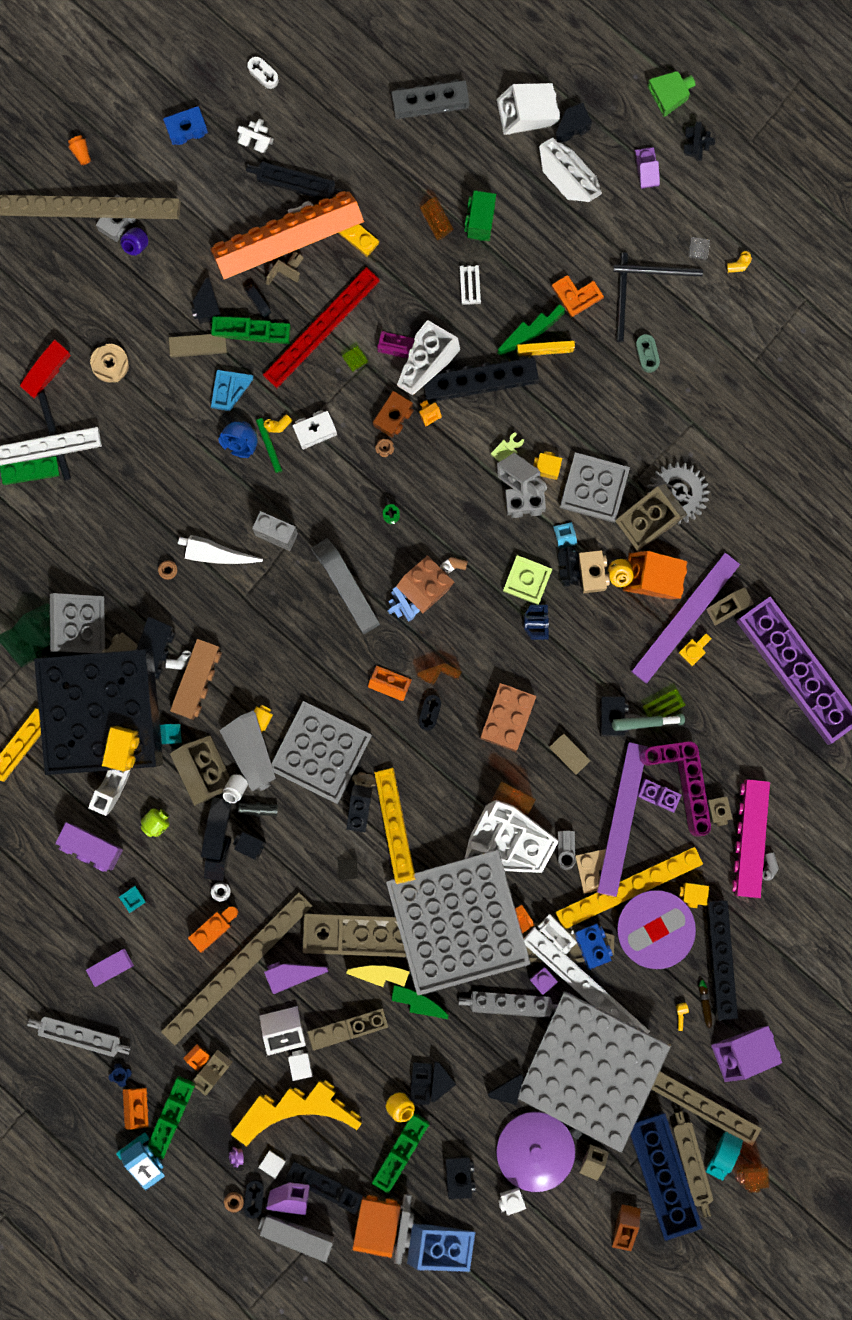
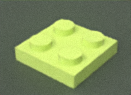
M517 555L503 592L539 605L552 568Z

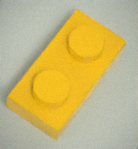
M359 224L339 232L342 237L366 257L379 244V241Z

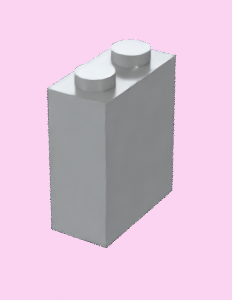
M261 511L252 528L255 536L288 551H291L298 535L295 526Z

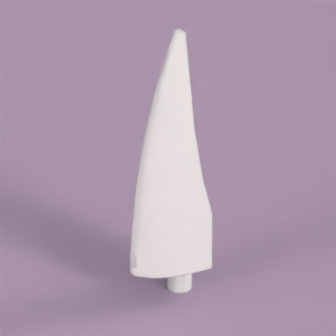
M190 535L189 539L179 537L178 544L187 546L185 559L218 564H245L263 561L262 558L234 551L206 538Z

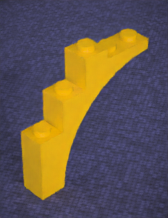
M320 1080L306 1099L303 1097L305 1094L296 1087L294 1089L290 1087L277 1106L273 1104L275 1101L270 1096L260 1095L231 1135L247 1146L257 1134L268 1126L282 1119L297 1115L315 1114L328 1116L340 1120L356 1130L360 1127L362 1121L359 1120L361 1116L353 1110L351 1112L347 1111L344 1108L345 1104L339 1099H332L335 1091L331 1083L327 1080L324 1082Z

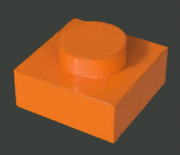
M196 1045L183 1059L198 1071L211 1056L199 1045Z

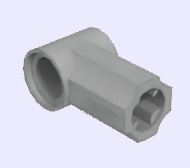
M558 831V865L563 870H570L576 862L575 831ZM570 856L572 864L565 866L561 861L562 857Z

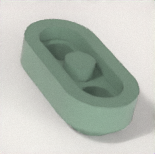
M647 334L641 335L636 342L640 366L645 372L652 373L658 369L660 364L656 343L652 336ZM642 343H647L648 348H643ZM652 361L653 365L648 366L646 362Z

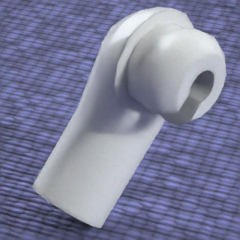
M183 651L177 660L167 659L166 668L185 669L192 653L190 651Z

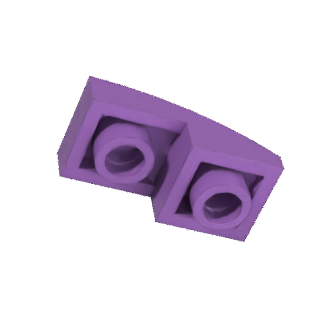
M643 779L637 797L673 813L682 796L647 779Z

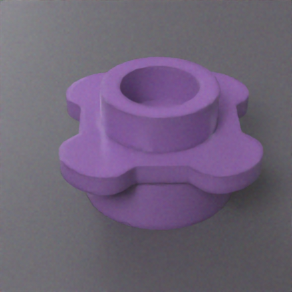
M232 1147V1152H229L230 1164H233V1167L238 1168V1165H243L242 1149Z

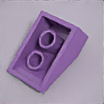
M280 962L268 966V971L264 973L273 994L328 972L329 967L286 963L280 965Z

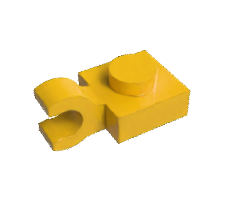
M706 633L697 643L692 639L679 654L693 666L706 653L702 648L712 638Z

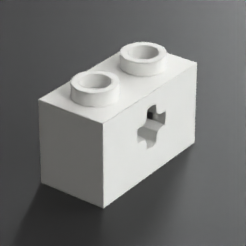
M318 411L313 414V417L309 419L301 418L293 425L302 450L337 435L328 411ZM312 425H315V427H317L316 432L311 430Z

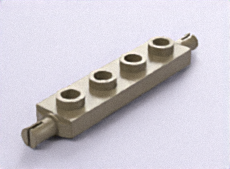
M679 1111V1113H674L678 1124L672 1129L695 1206H701L703 1217L711 1216L708 1204L713 1201L693 1125L690 1122H685L683 1111Z

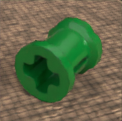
M389 504L383 509V519L388 524H394L400 518V511L394 504ZM390 510H392L393 513H396L394 514V518H390V516L387 515L389 514Z

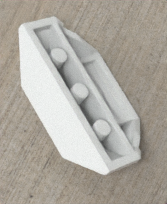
M554 138L545 141L539 146L543 173L568 200L590 202L601 195L602 192L599 188L597 177L572 149L557 142Z

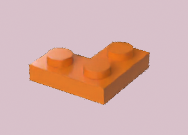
M568 275L551 286L571 318L604 298L594 281L577 290Z

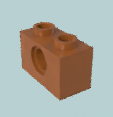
M393 391L373 421V427L391 438L395 434L399 435L404 426L402 425L404 419H409L414 411L412 409L413 403ZM391 412H398L400 416L394 420L389 415Z

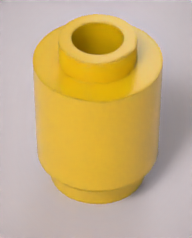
M261 705L260 708L256 706L254 709L261 733L266 730L273 716L270 713L271 709L264 705Z

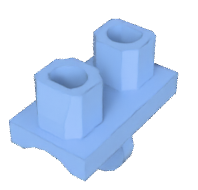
M397 587L393 588L391 594L394 599L388 601L392 607L388 610L389 614L395 612L398 618L404 614L408 622L413 620L420 610L413 603L408 604L406 601L407 597Z

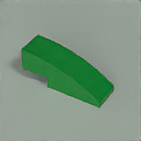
M394 985L392 1001L411 1004L410 1013L448 1019L449 1015L424 995L417 996V992Z

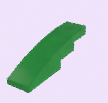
M559 304L548 317L541 313L530 326L522 322L501 345L497 354L502 356L516 350L517 345L527 344L537 338L565 313V308Z
M213 317L211 335L245 341L290 344L291 325L251 320L250 318Z
M180 1076L177 1077L148 1143L154 1156L164 1159L196 1083Z
M413 1113L412 1118L407 1122L372 1182L373 1185L389 1194L430 1125L428 1120Z

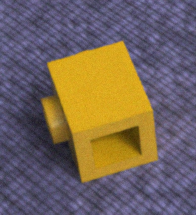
M551 452L540 453L539 458L535 457L533 466L538 468L540 476L557 480L562 458L555 457V454Z
M684 883L683 887H680L679 898H682V901L690 908H698V905L707 906L709 886Z

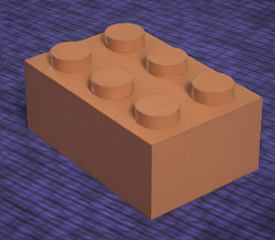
M500 683L480 739L516 752L536 696Z

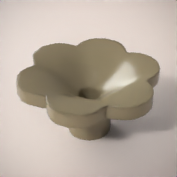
M359 772L358 775H353L352 777L354 785L370 788L376 785V780H374V776L371 774Z

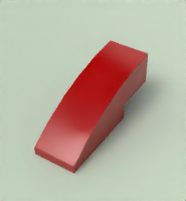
M54 340L33 365L20 387L35 399L58 374L59 368L71 356L69 351Z

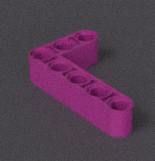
M683 742L644 749L640 753V761L646 766L678 762L689 832L696 837L707 835L711 830V822L697 745L693 742ZM685 746H687L690 749L689 756H687L684 752ZM667 749L672 752L671 759L666 756ZM649 751L654 755L653 761H650L647 757ZM689 765L693 768L692 775L687 771ZM692 784L695 785L697 789L695 794H693L690 790ZM695 803L700 807L699 813L694 811ZM698 823H701L703 826L702 832L697 830Z

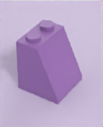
M769 1026L758 1027L711 1045L725 1082L744 1080L782 1063L780 1052L776 1048L773 1033Z

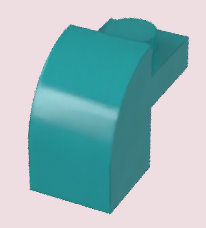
M725 1131L717 1143L715 1154L707 1165L705 1172L723 1181L726 1175L732 1171L738 1159L743 1140Z

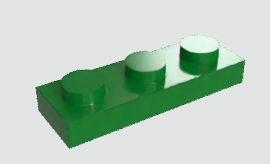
M56 456L0 465L3 485L60 476Z

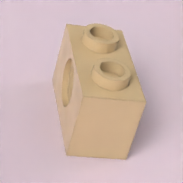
M602 551L579 553L578 561L582 592L606 591L607 586L610 585L609 575L605 574L604 567H607L606 555H603ZM592 567L597 568L599 575L592 576L589 573V569Z

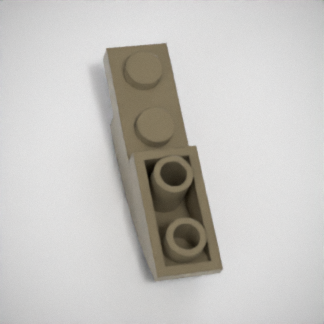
M379 1009L307 1031V1036L311 1049L314 1051L388 1028L383 1009Z

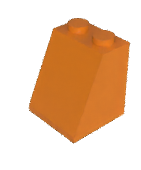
M650 551L629 553L628 562L632 566L634 577L629 585L623 587V591L666 599H681L684 591V577L687 573V561Z
M367 1195L366 1198L363 1197L353 1244L354 1251L392 1258L401 1204H397V1200L386 1199V1201L378 1200L377 1196Z

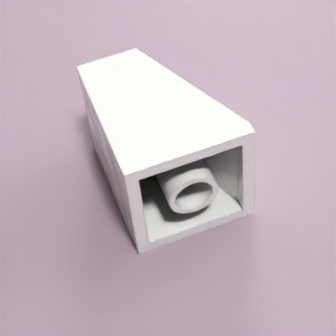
M552 83L513 84L497 98L504 135L550 127L560 119V112L556 103V93Z

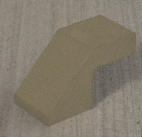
M217 1050L192 1081L196 1083L195 1088L206 1096L233 1062Z

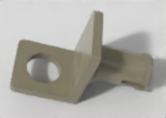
M293 252L286 264L278 260L267 275L266 284L269 285L278 272L298 283L300 273L296 271V268L303 260V257L300 254L297 257L298 253Z

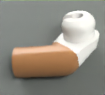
M451 557L444 561L440 568L448 575L455 568L466 570L468 561Z

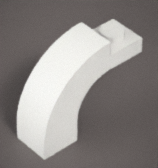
M108 770L102 784L95 790L88 808L107 816L120 797L131 773L130 770Z

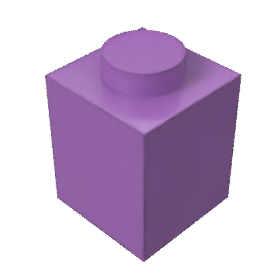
M544 966L529 979L542 995L557 983L556 979Z

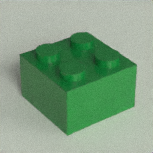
M474 191L473 197L469 196L467 214L470 215H466L464 231L468 232L469 239L490 242L496 194Z

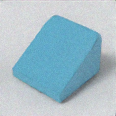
M572 522L553 526L559 549L577 545Z

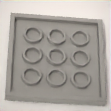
M303 701L271 765L274 773L338 804L372 735Z

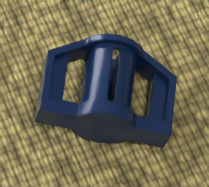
M530 605L524 614L525 632L531 640H548V605ZM529 612H544V615L527 616ZM529 629H544V632H530Z

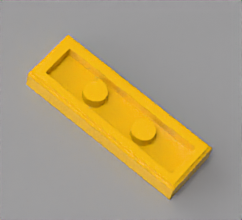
M574 341L521 344L517 345V356L573 353L575 343Z

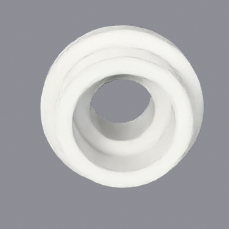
M224 882L214 884L211 889L212 897L220 902L227 900L231 893L230 887ZM219 888H223L225 891L222 896L217 893Z

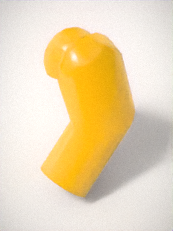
M286 414L280 421L267 419L264 422V427L268 432L280 433L293 420Z

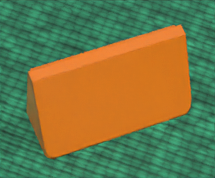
M376 665L368 687L404 701L412 679Z
M147 1088L123 1089L125 1129L149 1127Z

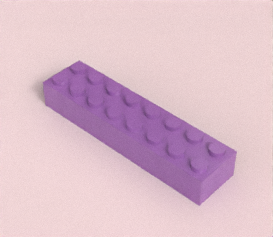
M771 597L736 621L827 745L832 744L852 729L851 704Z

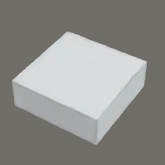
M269 1151L259 1168L276 1178L286 1160Z

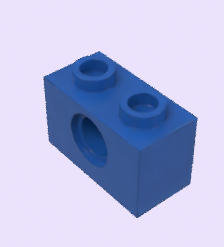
M199 106L163 118L172 145H182L189 139H199L208 133ZM184 125L191 126L188 130H182Z

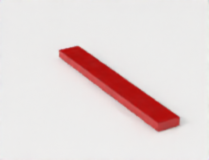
M366 267L263 374V377L278 389L380 282V279Z

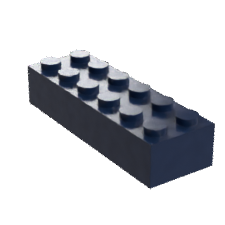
M662 1111L637 1119L630 1134V1139L662 1238L667 1241L703 1229L665 1113Z

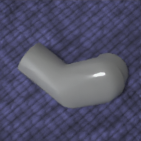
M774 852L765 854L767 866L763 870L762 879L767 881L772 880L779 869Z

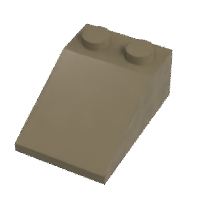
M666 484L657 486L615 521L636 550L639 551L688 514Z

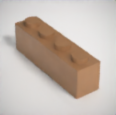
M199 639L196 640L170 710L172 713L194 720L195 716H199L202 706H199L200 702L206 698L208 693L207 683L212 681L215 674L213 667L215 662L219 663L222 652H219V646Z

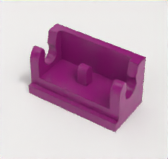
M381 331L378 352L408 359L410 349H412L415 342L414 338Z

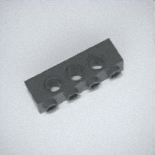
M459 79L445 84L437 82L432 84V86L417 85L412 89L398 88L392 91L395 119L469 109L466 81ZM451 93L453 97L446 98L444 94ZM427 96H433L435 99L433 101H428L425 98ZM410 98H414L416 102L410 104L407 102V100Z

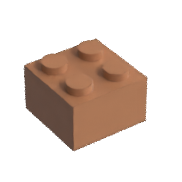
M427 555L403 576L396 587L424 613L444 596L455 582Z

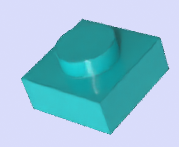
M180 724L160 725L162 744L182 743Z
M136 886L119 896L129 913L146 903Z

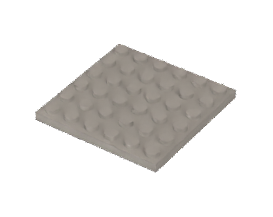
M499 850L415 873L416 880L396 884L394 879L386 882L417 996L531 964Z
M564 992L522 1083L518 1099L622 1152L672 1045Z

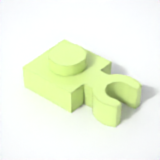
M513 433L510 436L509 443L503 440L491 453V456L500 462L513 453L518 454L515 448L521 447L524 440L522 439L519 443L514 442L513 439L517 433Z

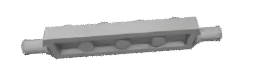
M473 992L471 998L459 997V1005H468L471 1012L549 1018L551 1013L555 1012L558 1004H552L551 997Z
M44 1016L41 1022L30 1018L28 1022L31 1023L27 1024L28 1027L38 1029V1036L114 1057L117 1052L129 1055L131 1047L120 1044V1037Z

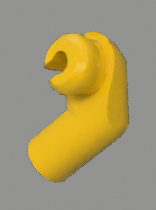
M744 251L737 262L727 263V273L746 270L752 260L750 252Z

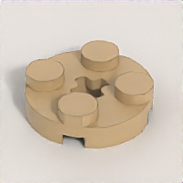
M105 344V346L98 347L93 352L90 364L92 371L101 381L118 382L128 371L129 359L124 350L118 345ZM113 359L114 366L107 368L105 361Z

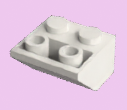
M298 1006L260 1015L267 1055L307 1045Z

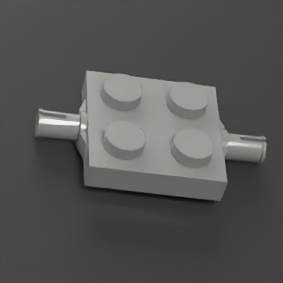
M403 1195L397 1248L394 1249L393 1263L402 1264L401 1261L405 1248H409L411 1233L407 1232L408 1228H412L414 1213H410L411 1195Z

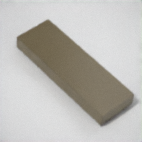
M211 334L169 337L170 357L227 353L226 338L212 336Z

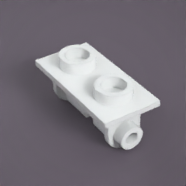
M551 915L547 916L538 925L539 931H542L561 950V953L567 954L577 943Z

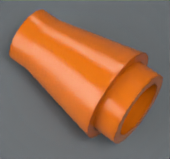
M81 135L70 139L68 147L80 164L85 165L91 162L86 140Z

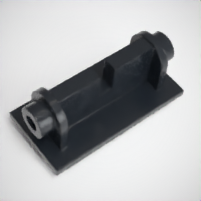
M570 546L560 548V552H558L559 566H566V569L559 570L560 583L563 584V587H568L570 584L579 586L578 553L575 548Z

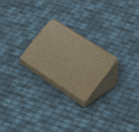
M564 733L549 747L575 775L590 762Z

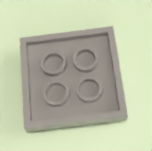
M575 452L560 508L615 523L630 467Z
M50 594L51 652L93 654L101 653L105 649L104 596Z

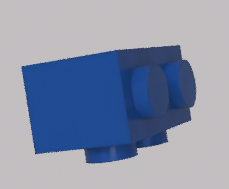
M594 924L574 932L588 969L612 961L610 956H613L610 946L605 945L603 940L605 933L602 927Z

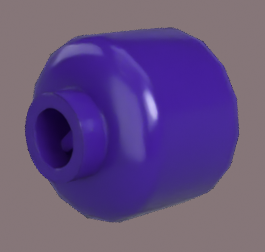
M135 227L129 229L122 236L120 244L127 254L134 256L140 254L147 247L148 237L142 229Z

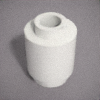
M232 775L223 789V798L227 802L236 803L241 799L248 786L246 779L242 775Z

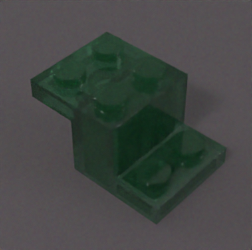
M48 603L24 614L13 628L0 634V643L21 668L33 662L34 659L46 655L51 649L50 605Z

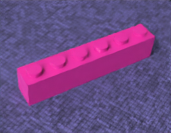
M744 780V784H741L740 795H743V801L739 803L738 813L741 814V822L737 824V834H740L739 841H736L735 853H738V861L734 862V872H737L736 880H733L732 892H735V896L761 898L770 782Z

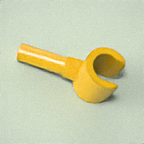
M686 1002L676 1006L678 1031H683V1014L689 1013Z

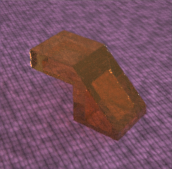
M444 663L419 672L417 678L435 685L441 672L459 680L462 671Z

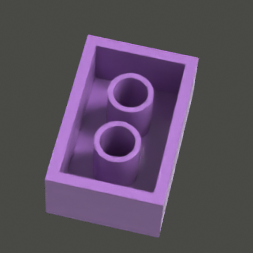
M67 822L55 843L60 846L59 850L67 854L75 853L77 854V859L85 863H90L91 861L95 863L93 867L103 872L114 869L123 851L122 848Z

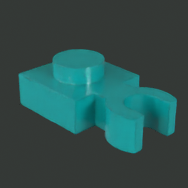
M145 1132L118 1151L116 1155L121 1160L120 1154L140 1141L143 1144L150 1138Z

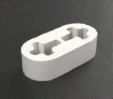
M251 58L248 62L250 74L266 88L276 87L279 81L276 71L261 58ZM253 64H260V69L262 71L258 70L257 68L253 70ZM265 74H266L268 77H272V76H273V80H274V81H273V82H272V81H268V82H267V78H266Z

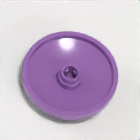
M534 1111L520 1114L507 1123L499 1136L496 1153L502 1173L513 1185L530 1192H542L556 1187L568 1176L575 1159V1146L569 1130L560 1120L544 1112Z

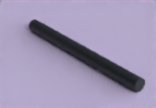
M621 253L620 265H628V253ZM620 272L616 336V342L619 343L624 342L627 273Z
M613 264V272L703 276V269Z
M40 393L38 398L50 436L58 435L45 393ZM64 454L56 455L64 481L70 480L71 476Z

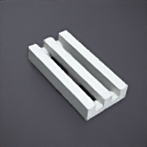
M475 265V267L460 266L462 305L481 304L479 265ZM471 271H475L477 300H473ZM464 272H468L469 300L465 299Z

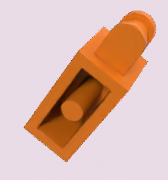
M228 907L223 913L216 912L188 937L200 953L204 952L232 927L230 922L237 917V908Z

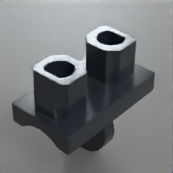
M696 122L695 126L686 127V138L694 139V144H685L684 154L689 157H695L696 161H702L703 147L704 151H709V146L715 145V139L710 137L711 132H705L702 122Z

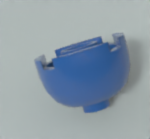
M232 422L226 425L218 438L222 448L226 450L228 447L230 450H233L231 454L241 458H249L251 454L253 455L258 444L257 434L247 422Z

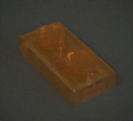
M437 197L431 198L420 207L437 240H442L454 230Z

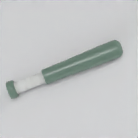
M677 714V716L673 717L656 716L615 719L612 722V728L615 731L674 723L683 725L685 723V716Z

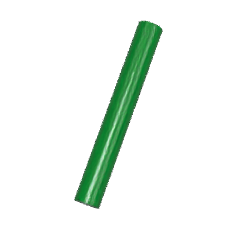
M263 418L257 419L256 423L275 473L282 472L269 433L264 427Z

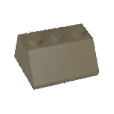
M211 736L185 744L170 753L194 806L223 793V789L230 776Z

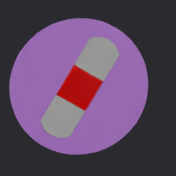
M648 891L637 895L624 907L619 918L618 937L621 948L630 959L646 968L664 969L679 963L689 953L695 940L696 927L690 909L680 898L665 891Z

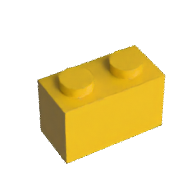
M119 726L111 727L102 766L120 771L130 770L135 763L134 751L139 745V732Z

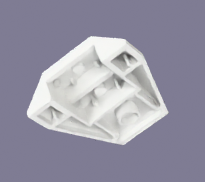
M495 800L485 806L469 838L465 859L499 850L505 871L542 873L559 841L515 806Z

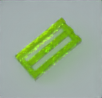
M675 689L644 705L643 709L648 717H652V714L678 701L679 705L658 715L665 717L686 705L678 690ZM672 695L676 696V698L649 711V707L663 701L664 699Z

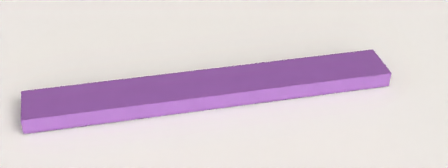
M724 553L632 670L635 676L644 683H648L740 564Z
M628 743L597 893L617 897L644 766L640 761V753L647 749L648 746Z

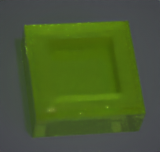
M358 346L342 355L343 360L352 373L368 363V360Z

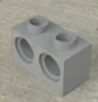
M514 489L505 490L507 515H511L512 518L523 517V514L529 513L531 516L542 515V512L546 510L544 492H539L540 494L535 497L530 493L523 496ZM517 499L521 502V506L514 508L511 505V501ZM530 499H539L540 505H531Z

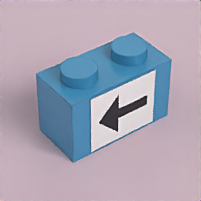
M139 1141L120 1154L125 1168L147 1190L165 1177L162 1170L164 1165L158 1157L156 1159L153 1157L154 1154L148 1145L144 1147Z

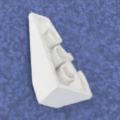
M428 320L414 338L415 342L412 349H410L409 358L397 383L398 387L411 395H414L447 366L460 351L459 341L456 336Z

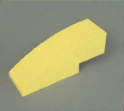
M385 965L360 966L347 970V974L381 987L384 986L385 980L404 986L410 972L398 967Z

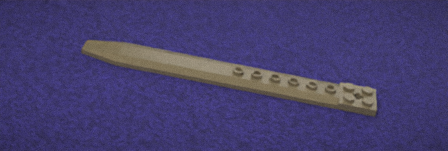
M304 914L303 953L407 957L396 917ZM534 923L535 926L533 927H535L537 930H540V928L538 927L540 923ZM575 924L565 930L576 940L574 932L587 927ZM323 928L325 932L329 933L325 940H321V937L317 936V933L321 932ZM532 928L524 932L523 937H525L531 931ZM541 931V933H542L548 940H550V939ZM605 933V938H603L605 945L610 946L614 955V935ZM576 943L565 955L574 963L584 962L578 943ZM526 946L530 962H544Z

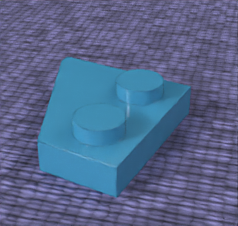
M217 370L211 408L231 411L253 381V375Z

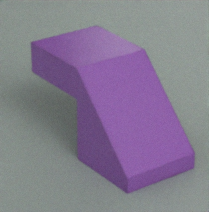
M123 949L86 971L94 987H97L134 965L126 950Z

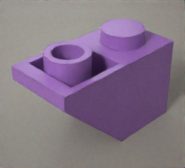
M288 1183L270 1190L267 1210L306 1215L309 1185Z

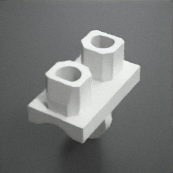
M259 119L257 123L250 121L249 127L254 128V131L239 126L237 131L240 132L238 143L249 146L251 138H255L257 142L254 149L265 153L268 145L273 143V138L260 133V131L264 133L268 131V128L263 126L262 119Z

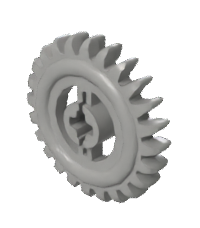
M676 462L675 468H673L671 463H669L668 470L664 466L661 467L662 474L658 471L655 472L657 479L651 477L650 480L654 485L649 484L648 488L654 490L657 486L666 484L678 502H687L688 504L682 507L688 514L683 520L688 523V517L695 520L694 513L701 515L702 512L699 508H706V505L702 502L709 501V498L704 497V495L710 493L709 490H704L708 483H702L705 476L698 477L700 470L693 473V465L687 469L686 463H684L682 468H680L679 462ZM673 480L686 482L691 488L692 496L688 495V488L685 484L676 483L672 486L668 483ZM681 489V494L677 496L676 491Z

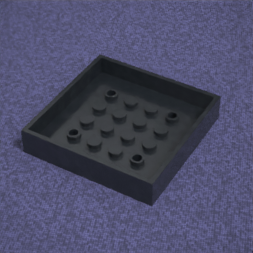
M153 648L34 659L45 775L116 770L102 766L111 727L115 726L139 732V745L134 751L135 763L131 769L163 765ZM121 677L125 679L124 684L120 682ZM66 682L69 683L68 689L65 687ZM71 740L75 742L74 747L70 744Z

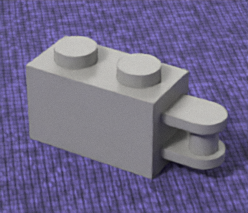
M516 453L497 463L498 478L521 495L525 496L530 493L537 497L540 494L539 492L547 490L546 483L540 479L541 474L538 468L529 464Z

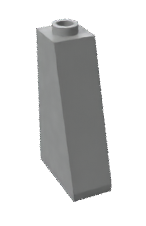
M253 710L239 716L219 731L251 791L257 789L263 791L270 787V782L276 778L256 714Z
M267 1214L266 1219H261L258 1227L259 1230H262L260 1236L320 1261L327 1262L334 1237Z

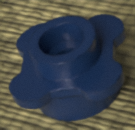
M116 1064L114 1071L108 1078L111 1082L114 1081L120 1087H124L127 1078L132 1075L130 1069L123 1068L121 1064Z

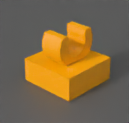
M427 400L420 403L422 410L419 411V414L425 426L442 417L436 403L429 405Z

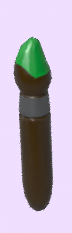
M701 980L699 992L701 994L704 1021L706 1026L711 1028L712 1015L707 994L708 988L704 980Z

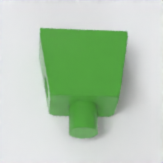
M676 71L650 79L647 87L663 117H665L688 100L690 95L688 89L696 84L692 76L682 79L679 72Z

